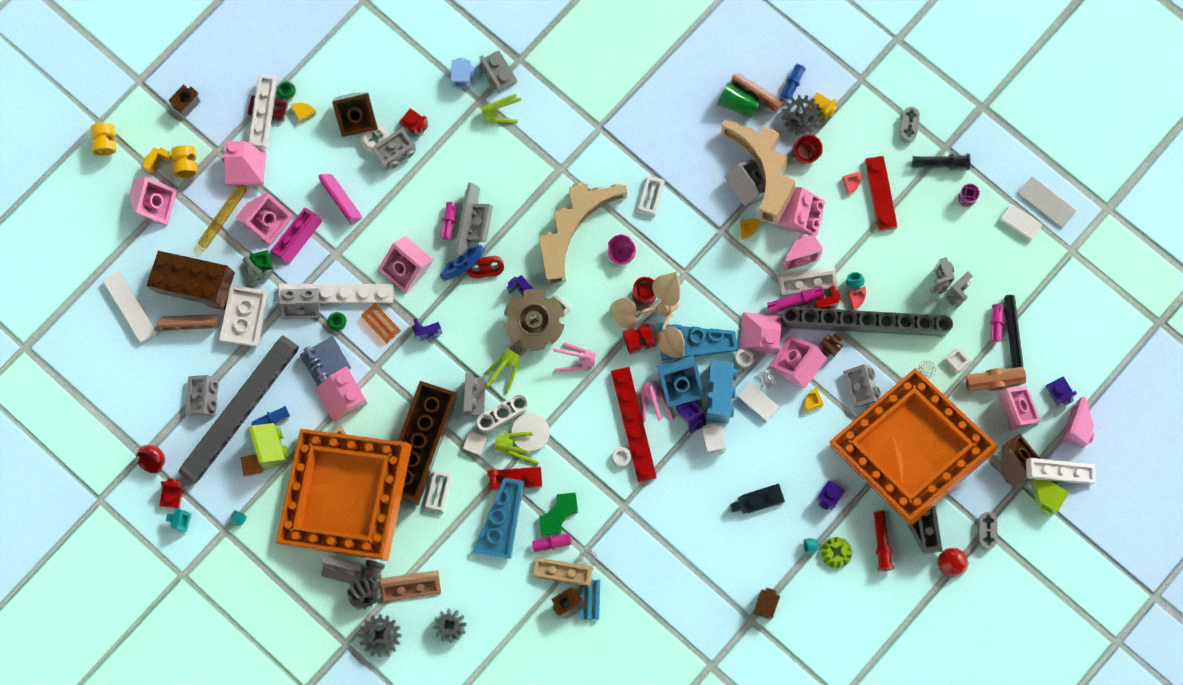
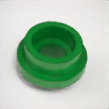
M285 81L279 84L277 93L281 99L289 100L295 96L296 88L293 83ZM289 89L290 92L285 94L284 90Z
M340 312L330 314L327 319V324L333 331H341L347 323L346 317ZM336 319L341 320L339 325L334 324Z

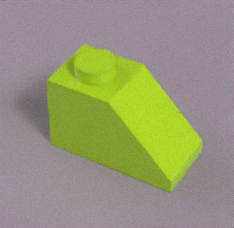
M1029 479L1036 505L1041 507L1040 510L1045 514H1056L1069 492L1048 480Z

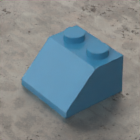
M693 355L656 365L668 408L705 398L697 363Z

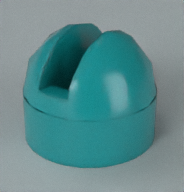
M233 510L230 516V521L235 526L244 524L247 519L246 515L237 510Z
M804 539L803 546L806 554H813L818 551L819 543L816 539Z

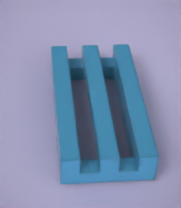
M591 580V585L588 587V615H584L583 608L580 610V619L599 620L600 580ZM592 584H596L595 615H592ZM581 586L580 588V595L583 601L585 586Z

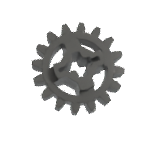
M798 95L797 100L791 97V103L785 102L787 109H782L785 115L781 116V119L786 120L783 124L785 127L790 126L789 132L795 130V135L797 136L799 132L806 135V131L813 133L812 127L818 128L816 122L822 121L818 117V115L822 114V111L817 110L820 105L819 103L814 105V98L809 101L808 95H805L804 99H801V96ZM804 103L810 105L813 110L805 108ZM797 104V108L794 110V112H790V110ZM800 108L802 109L804 114H807L803 117V123L800 117L797 116L800 115ZM813 118V121L807 126L808 120ZM791 121L798 122L800 127L793 125Z
M382 614L378 615V619L372 615V621L364 620L366 627L360 626V629L363 631V634H358L359 638H363L360 645H366L364 651L368 652L371 650V656H374L375 653H378L379 658H382V653L390 656L389 650L395 652V644H401L397 641V638L402 637V634L397 633L401 628L400 626H394L397 622L395 619L391 622L389 621V615L385 619H383ZM386 623L383 627H376L374 624ZM370 630V631H371V639H370L369 642H368L367 634H368V631ZM391 630L393 631L392 642L389 640V633L391 632ZM377 632L383 633V640L377 639ZM377 645L386 646V648L376 649L374 647H376Z

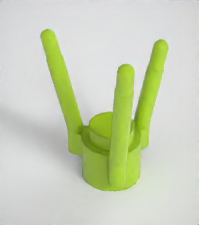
M513 94L496 102L481 106L484 121L489 120L490 124L518 123L517 119H497L495 117L498 116L497 109L519 102L522 98L513 99L517 97V94Z
M508 348L505 352L503 351L501 356L485 371L486 375L489 374L502 362L486 386L489 387L505 365L509 368L513 365L505 393H509L517 368L521 363L518 361L520 356Z
M504 432L503 436L497 435L494 444L495 450L539 465L538 461L516 453L529 454L530 451L514 447L513 440L510 439V437L532 436L533 432Z

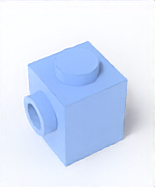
M466 58L452 60V87L471 88V78L475 76V67H471V61Z

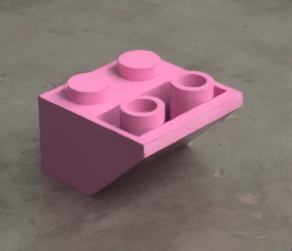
M795 187V192L777 224L790 231L817 236L825 201L803 187Z

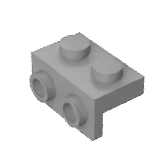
M947 257L939 259L934 268L937 280H935L930 288L931 293L941 294L946 292L955 279L953 274L954 266L952 262L948 261Z

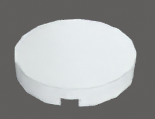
M526 413L519 416L512 426V433L533 432L532 436L512 437L514 443L519 448L535 452L545 446L549 440L550 428L547 421L535 413Z

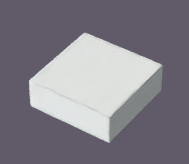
M957 347L944 359L956 374L972 361L960 347Z
M469 431L463 450L482 456L488 437Z

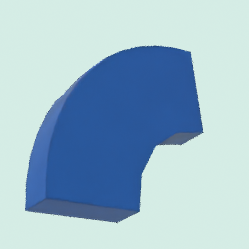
M482 245L469 246L461 256L446 264L440 274V278L446 281L461 275L479 260L486 249Z

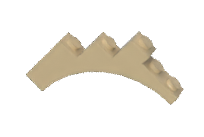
M725 119L722 123L721 136L742 147L754 159L761 171L765 185V194L759 208V219L776 226L795 192L796 183L790 177L782 176L787 168V156L775 152L779 144V133L764 127L761 128L760 132H757L752 128H747L734 121Z
M575 183L572 187H569L572 209L563 207L554 211L557 233L546 232L542 234L543 236H539L547 285L566 282V254L571 239L578 227L600 207L610 202L627 198L626 185L614 184L610 188L604 189L603 187H595L592 191L588 190V184L583 185V183Z

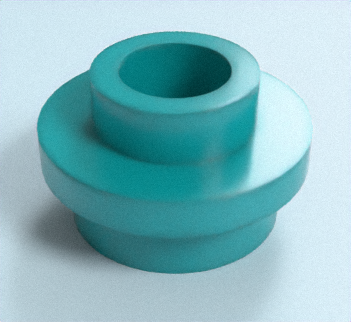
M852 272L848 274L846 279L847 287L859 289L865 284V279L861 273Z

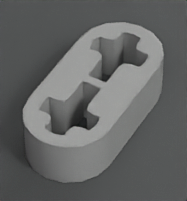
M915 107L906 108L902 114L900 138L906 143L913 142L918 134L920 112ZM909 112L913 113L912 115L914 116L912 122H909V116H907ZM908 127H911V129H910L911 136H910V137H907V134H906V131H907Z
M985 512L978 518V543L981 548L990 550L996 546L998 541L997 517L992 512ZM986 516H989V520H992V523L989 524V529H987V524L983 522ZM987 532H989V539L993 540L989 546L986 542H983V539L987 537Z

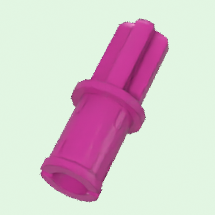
M446 202L444 217L441 218L443 223L440 237L444 240L451 239L453 225L456 224L455 215L458 204L454 203L452 205L453 202Z
M999 304L992 305V315L989 321L991 325L990 340L995 343L1001 342L1002 326L1005 324L1003 321L1004 305L1002 304L1000 307Z
M569 533L557 536L550 535L548 538L532 541L534 552L548 549L555 550L557 547L572 545Z

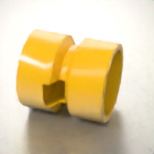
M110 123L91 125V138L94 139L91 141L92 154L98 156L115 154L116 141L113 140L116 137L115 126Z
M191 145L173 147L171 149V158L175 162L172 165L174 177L190 178L198 174L197 163L194 161L196 160V148Z

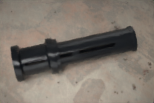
M951 153L948 156H912V168L970 170V154L954 155Z

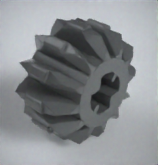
M363 577L359 581L356 580V583L350 584V588L347 590L348 600L357 610L361 608L366 610L367 607H372L382 597L379 584L371 577L367 579Z
M447 609L446 616L443 611H440L439 613L443 618L435 617L434 619L439 624L433 625V628L440 629L435 635L438 637L443 634L441 637L443 642L447 636H449L450 643H453V636L460 640L458 632L461 634L466 633L463 629H460V627L467 626V623L461 622L465 618L464 615H460L457 618L458 610H455L453 615H451V609ZM448 621H450V623L455 622V625H453V630H450L449 628L445 629V626H447L446 623Z

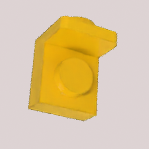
M816 92L813 97L815 99L814 105L819 103L820 107L817 110L822 111V114L818 115V117L826 120L828 116L832 117L835 113L837 100L833 98L831 101ZM810 105L807 106L808 110H813Z

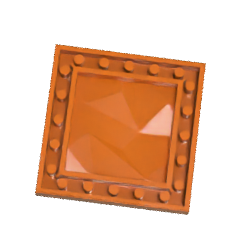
M916 368L829 441L830 447L910 527L997 452V444Z
M300 429L276 543L283 546L389 561L412 445L401 441Z

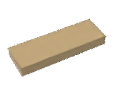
M536 557L532 577L590 587L594 567Z

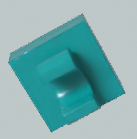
M175 508L174 514L167 513L165 521L171 522L170 528L187 533L192 514Z

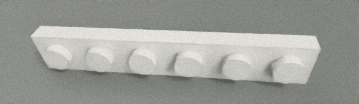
M279 284L278 303L280 301V291L288 289H319V304H393L394 302L393 284Z

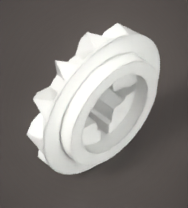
M377 124V130L361 133V144L366 151L373 153L371 148L377 144L375 141L371 142L373 140L372 133L377 137H381L379 142L390 136L388 129L383 125Z

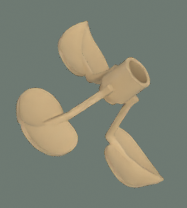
M677 272L661 275L653 281L654 295L658 299H662L656 306L635 312V303L627 298H620L610 305V313L620 327L625 329L636 325V315L657 309L661 315L667 316L662 325V331L656 334L658 348L664 354L673 358H683L685 356V342L681 331L673 326L666 328L670 318L673 317L672 312L679 307L680 282Z

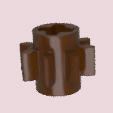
M836 333L833 336L827 334L819 344L823 347L821 352L826 357L830 354L835 357L843 347L840 343L842 338Z

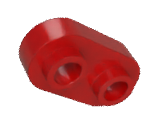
M499 256L480 257L474 264L478 265V267L473 268L472 266L466 272L469 277L475 279L497 276L504 271V262Z

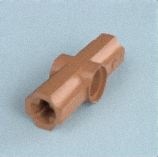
M1023 367L1004 370L1002 368H994L983 373L969 374L965 376L966 388L968 392L987 389L989 391H996L1007 386L1026 384V372Z

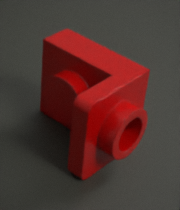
M410 108L400 119L399 124L417 137L428 128V119L425 115L421 116Z
M831 285L828 290L830 297L828 298V295L817 298L814 308L832 309L838 307L841 300L839 290H836L835 286Z
M168 478L167 481H161V486L163 487L159 506L180 509L184 486L176 479Z

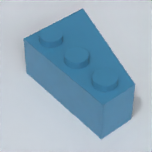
M711 361L706 421L729 423L730 418L734 416L732 399H735L736 388L733 387V380L737 378V369H734V363Z

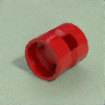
M640 277L633 284V301L641 307L651 306L656 300L652 288L654 281L652 278Z
M649 323L638 326L637 330L630 328L622 331L630 355L640 352L641 348L647 350L656 347Z

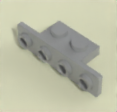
M468 182L467 189L465 190V200L461 210L462 215L458 226L457 240L454 245V254L457 256H461L466 251L470 242L487 241L493 206L491 204H478L480 188L472 182Z

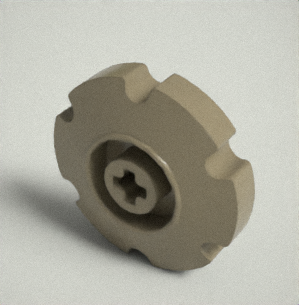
M540 289L524 290L522 298L514 296L507 304L504 316H507L509 321L504 323V328L514 344L521 341L523 343L522 348L525 350L545 349L544 345L546 342L554 344L560 338L564 324H561L559 319L564 317V311L560 302L554 296L550 299L545 297L546 291ZM535 315H537L539 323H534L533 325H531V320L529 319V317H534Z

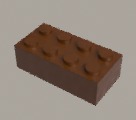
M158 250L146 286L158 294L224 308L235 272L227 265Z

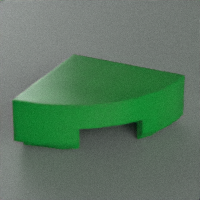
M268 250L249 254L257 267L265 270L273 269Z

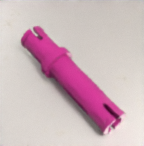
M820 285L816 288L806 291L803 289L800 293L768 302L769 313L771 315L788 307H794L803 303L805 305L809 304V301L825 296L824 290H822L823 288Z

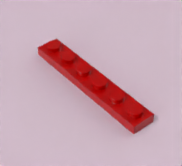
M630 367L612 370L611 376L637 481L640 483L657 479Z

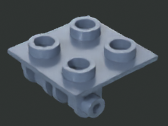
M333 336L312 348L307 346L303 349L304 352L299 354L317 387L331 374L346 366L348 369H351Z

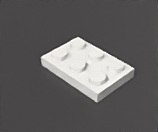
M231 285L219 338L220 342L258 348L269 296L268 291Z

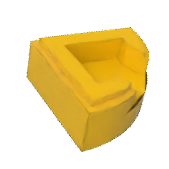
M301 102L291 104L300 122L317 114L315 109L309 104Z
M759 219L740 220L741 240L750 238L756 232Z
M817 387L812 389L805 399V413L824 406Z

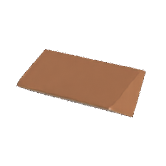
M740 73L732 75L731 84L752 96L753 99L759 101L775 113L779 111L784 103L782 100Z
M218 315L160 317L157 327L161 331L218 328Z
M434 570L381 578L380 588L383 602L441 594L439 571Z

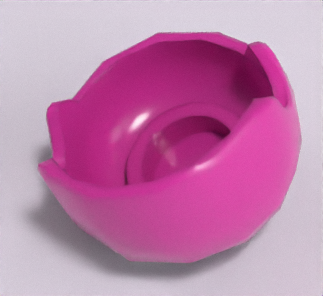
M619 234L609 240L608 256L612 262L618 265H625L635 258L636 246L629 236Z

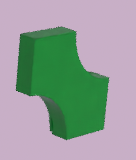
M576 492L557 494L556 503L551 511L539 516L541 536L561 534L564 520L568 516L578 513Z

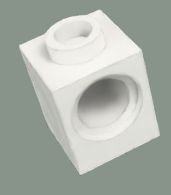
M706 425L705 429H702L706 454L710 455L726 451L727 447L722 425Z

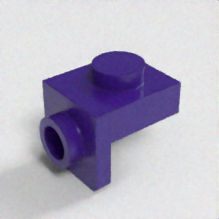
M417 318L413 319L415 323L412 326L415 337H420L421 341L436 339L442 333L439 322L420 328Z

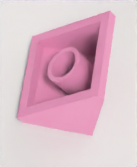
M1027 386L1007 388L998 395L1012 431L1041 422Z

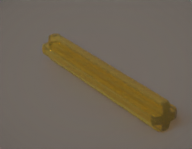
M237 185L205 230L198 241L201 247L206 249L242 199L247 191L244 185Z

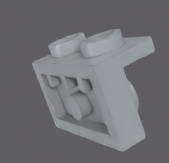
M500 50L486 57L483 55L479 56V68L483 74L487 73L489 77L487 81L492 89L495 88L499 93L517 83L515 75Z
M400 128L371 148L385 171L396 168L400 161L411 158L416 151L415 144L403 128Z
M969 271L944 294L946 300L952 306L958 308L968 298L963 291L971 284L969 280L973 275Z
M288 289L280 291L279 305L282 319L321 317L319 289Z
M863 364L843 371L853 408L875 403L881 397L880 389L874 381L876 375L872 367Z
M465 373L463 411L465 415L480 416L484 413L486 379L484 377H474L473 373Z
M209 375L188 376L185 414L216 415L219 380Z
M324 554L321 560L324 564L321 572L322 577L349 584H355L356 580L359 581L361 579L364 569L362 564Z

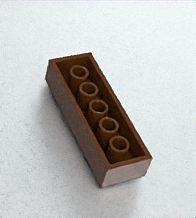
M419 381L398 441L407 442L412 445L401 497L403 501L418 506L420 504L458 399L457 393Z

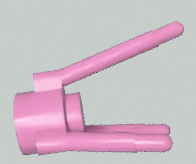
M565 342L563 346L581 353L558 348L553 349L554 352L580 357L579 364H583L582 366L554 369L555 372L589 371V367L594 368L596 353L591 352V350Z
M657 382L643 384V391L640 392L643 422L646 421V398L648 401L653 402L657 419L661 420L656 400L658 396L669 417L674 419L662 394L661 387L657 386Z

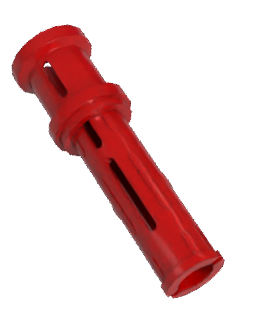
M875 511L873 512L877 541L875 555L878 557L879 565L877 571H891L895 569V566L892 565L891 553H893V549L889 547L885 511H877V513Z

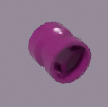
M974 184L964 185L958 195L959 203L964 207L973 206L979 198V188Z

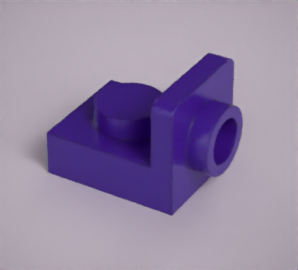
M522 275L518 278L516 276L507 283V291L510 294L518 287V291L522 296H524V290L534 289Z
M1064 376L1046 385L1057 406L1062 403L1064 406L1075 401L1074 397L1078 394L1076 391H1072Z
M695 401L676 407L677 413L687 423L690 433L706 425L705 413Z
M828 480L816 501L819 502L818 505L821 508L833 510L845 490Z

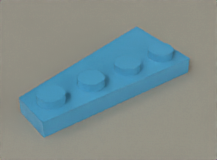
M657 322L658 332L662 331L664 323ZM667 324L666 328L673 326L681 331L685 342V356L683 358L692 355L696 357L738 351L735 331L713 328L705 329L696 326L688 327L678 324ZM660 350L662 361L680 359L670 357Z
M509 478L503 479L493 507L488 514L487 521L473 549V553L512 559L524 481Z

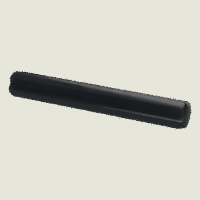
M1006 295L1004 303L1012 368H1018L1024 365L1015 295Z

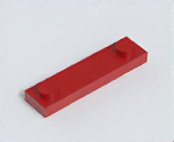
M884 156L865 158L864 161L878 232L897 229L898 225Z

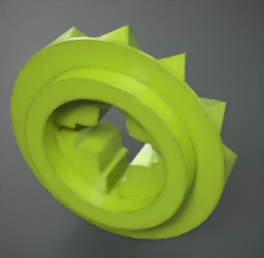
M832 537L826 540L821 548V557L824 563L832 568L846 566L852 557L851 545L847 540L840 537ZM842 546L840 551L842 556L837 555L832 559L834 552L831 548L837 549Z

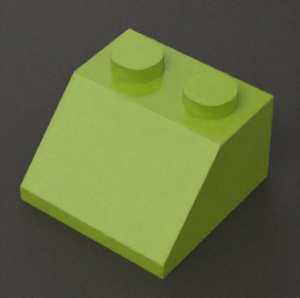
M274 423L248 427L259 464L265 470L288 463L286 457H289L286 445L282 446L281 439L284 437L280 427L277 428Z

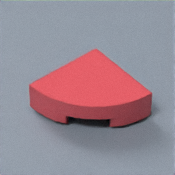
M860 171L842 176L847 195L854 193L858 189L861 182Z
M865 286L847 292L852 310L858 309L863 304L866 297Z

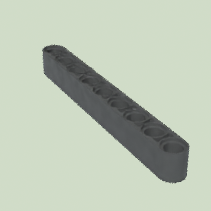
M788 307L781 316L782 325L786 328L942 337L946 336L953 328L952 319L946 315ZM792 314L795 320L788 321L785 315ZM811 315L814 321L807 322L804 316ZM830 316L833 322L826 323L823 317ZM849 317L852 323L845 324L843 318ZM862 319H869L871 325L863 324ZM881 320H888L890 322V326L886 327L882 325ZM900 321H907L909 323V327H903L900 324ZM919 322H926L928 324V328H922ZM940 322H943L947 325L946 330H943L939 327Z
M284 335L276 341L181 465L178 472L193 484H196L202 478L299 349L297 344Z

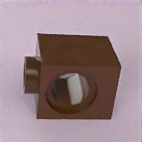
M184 84L168 100L171 106L185 118L201 102L197 96L199 93L190 86L188 88ZM190 97L187 102H182L183 98Z
M572 587L551 599L554 604L552 608L556 615L568 618L586 607L578 589ZM567 599H569L570 604L568 608L565 609L564 603Z
M770 588L761 589L753 614L772 620L780 599L777 591Z

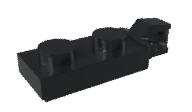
M778 483L743 494L738 497V502L732 503L729 506L732 513L742 510L743 514H750L785 503V499Z

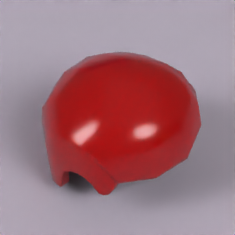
M803 135L794 143L793 155L802 164H811L822 155L823 144L815 135Z
M152 444L143 445L136 453V457H138L137 465L149 473H159L166 461L163 451Z
M958 548L945 549L939 554L937 561L939 570L948 577L962 576L967 571L969 564L966 554Z

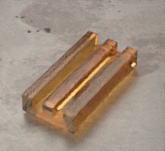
M376 303L361 315L386 344L397 333L401 332ZM374 309L394 329L393 332H391L386 327V325L373 313ZM368 314H370L371 317L385 330V332L388 334L387 337L367 317Z

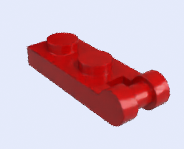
M541 467L487 470V477H489L490 483L488 484L489 491L499 490L502 483H497V477L524 481L523 488L542 487Z

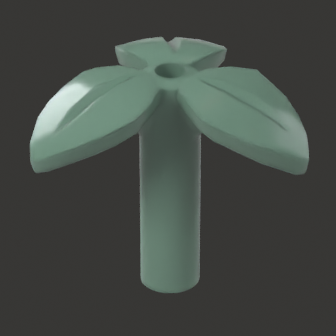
M249 256L244 257L242 260L248 269L249 278L252 279L244 287L254 288L259 286V281L265 282L273 272L272 269H269L262 274V271L257 266H254Z

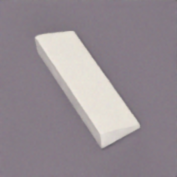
M1033 176L1030 177L1018 192L1020 196L1062 228L1077 211Z
M833 266L778 274L781 296L797 294L803 289L806 291L820 285L823 288L822 290L829 289L831 285L837 288L836 270Z

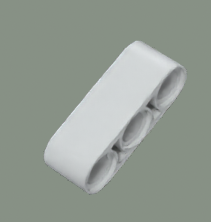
M517 394L481 414L477 419L479 431L483 434L492 433L525 414L529 406L527 398L522 394ZM517 401L525 403L521 409L516 408L514 404ZM501 410H505L508 412L506 418H500L498 413ZM483 420L491 421V425L488 428H483L481 423Z

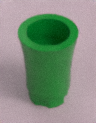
M727 82L717 106L752 118L759 101Z

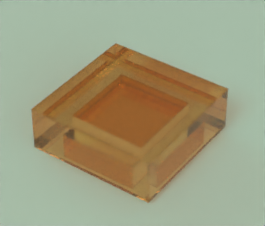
M257 454L240 457L244 477L263 473V467L259 464Z

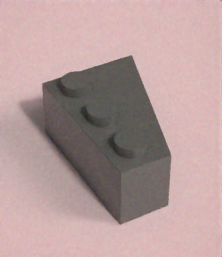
M933 506L911 527L908 525L923 555L943 552L936 506Z

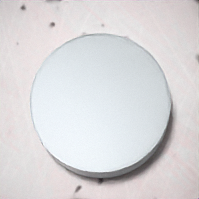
M748 349L738 350L734 358L735 364L742 369L749 368L754 361L753 353Z
M619 447L613 451L612 461L617 467H626L631 461V453L627 448Z

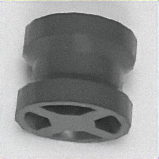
M367 559V567L362 575L381 580V571L385 568V564Z

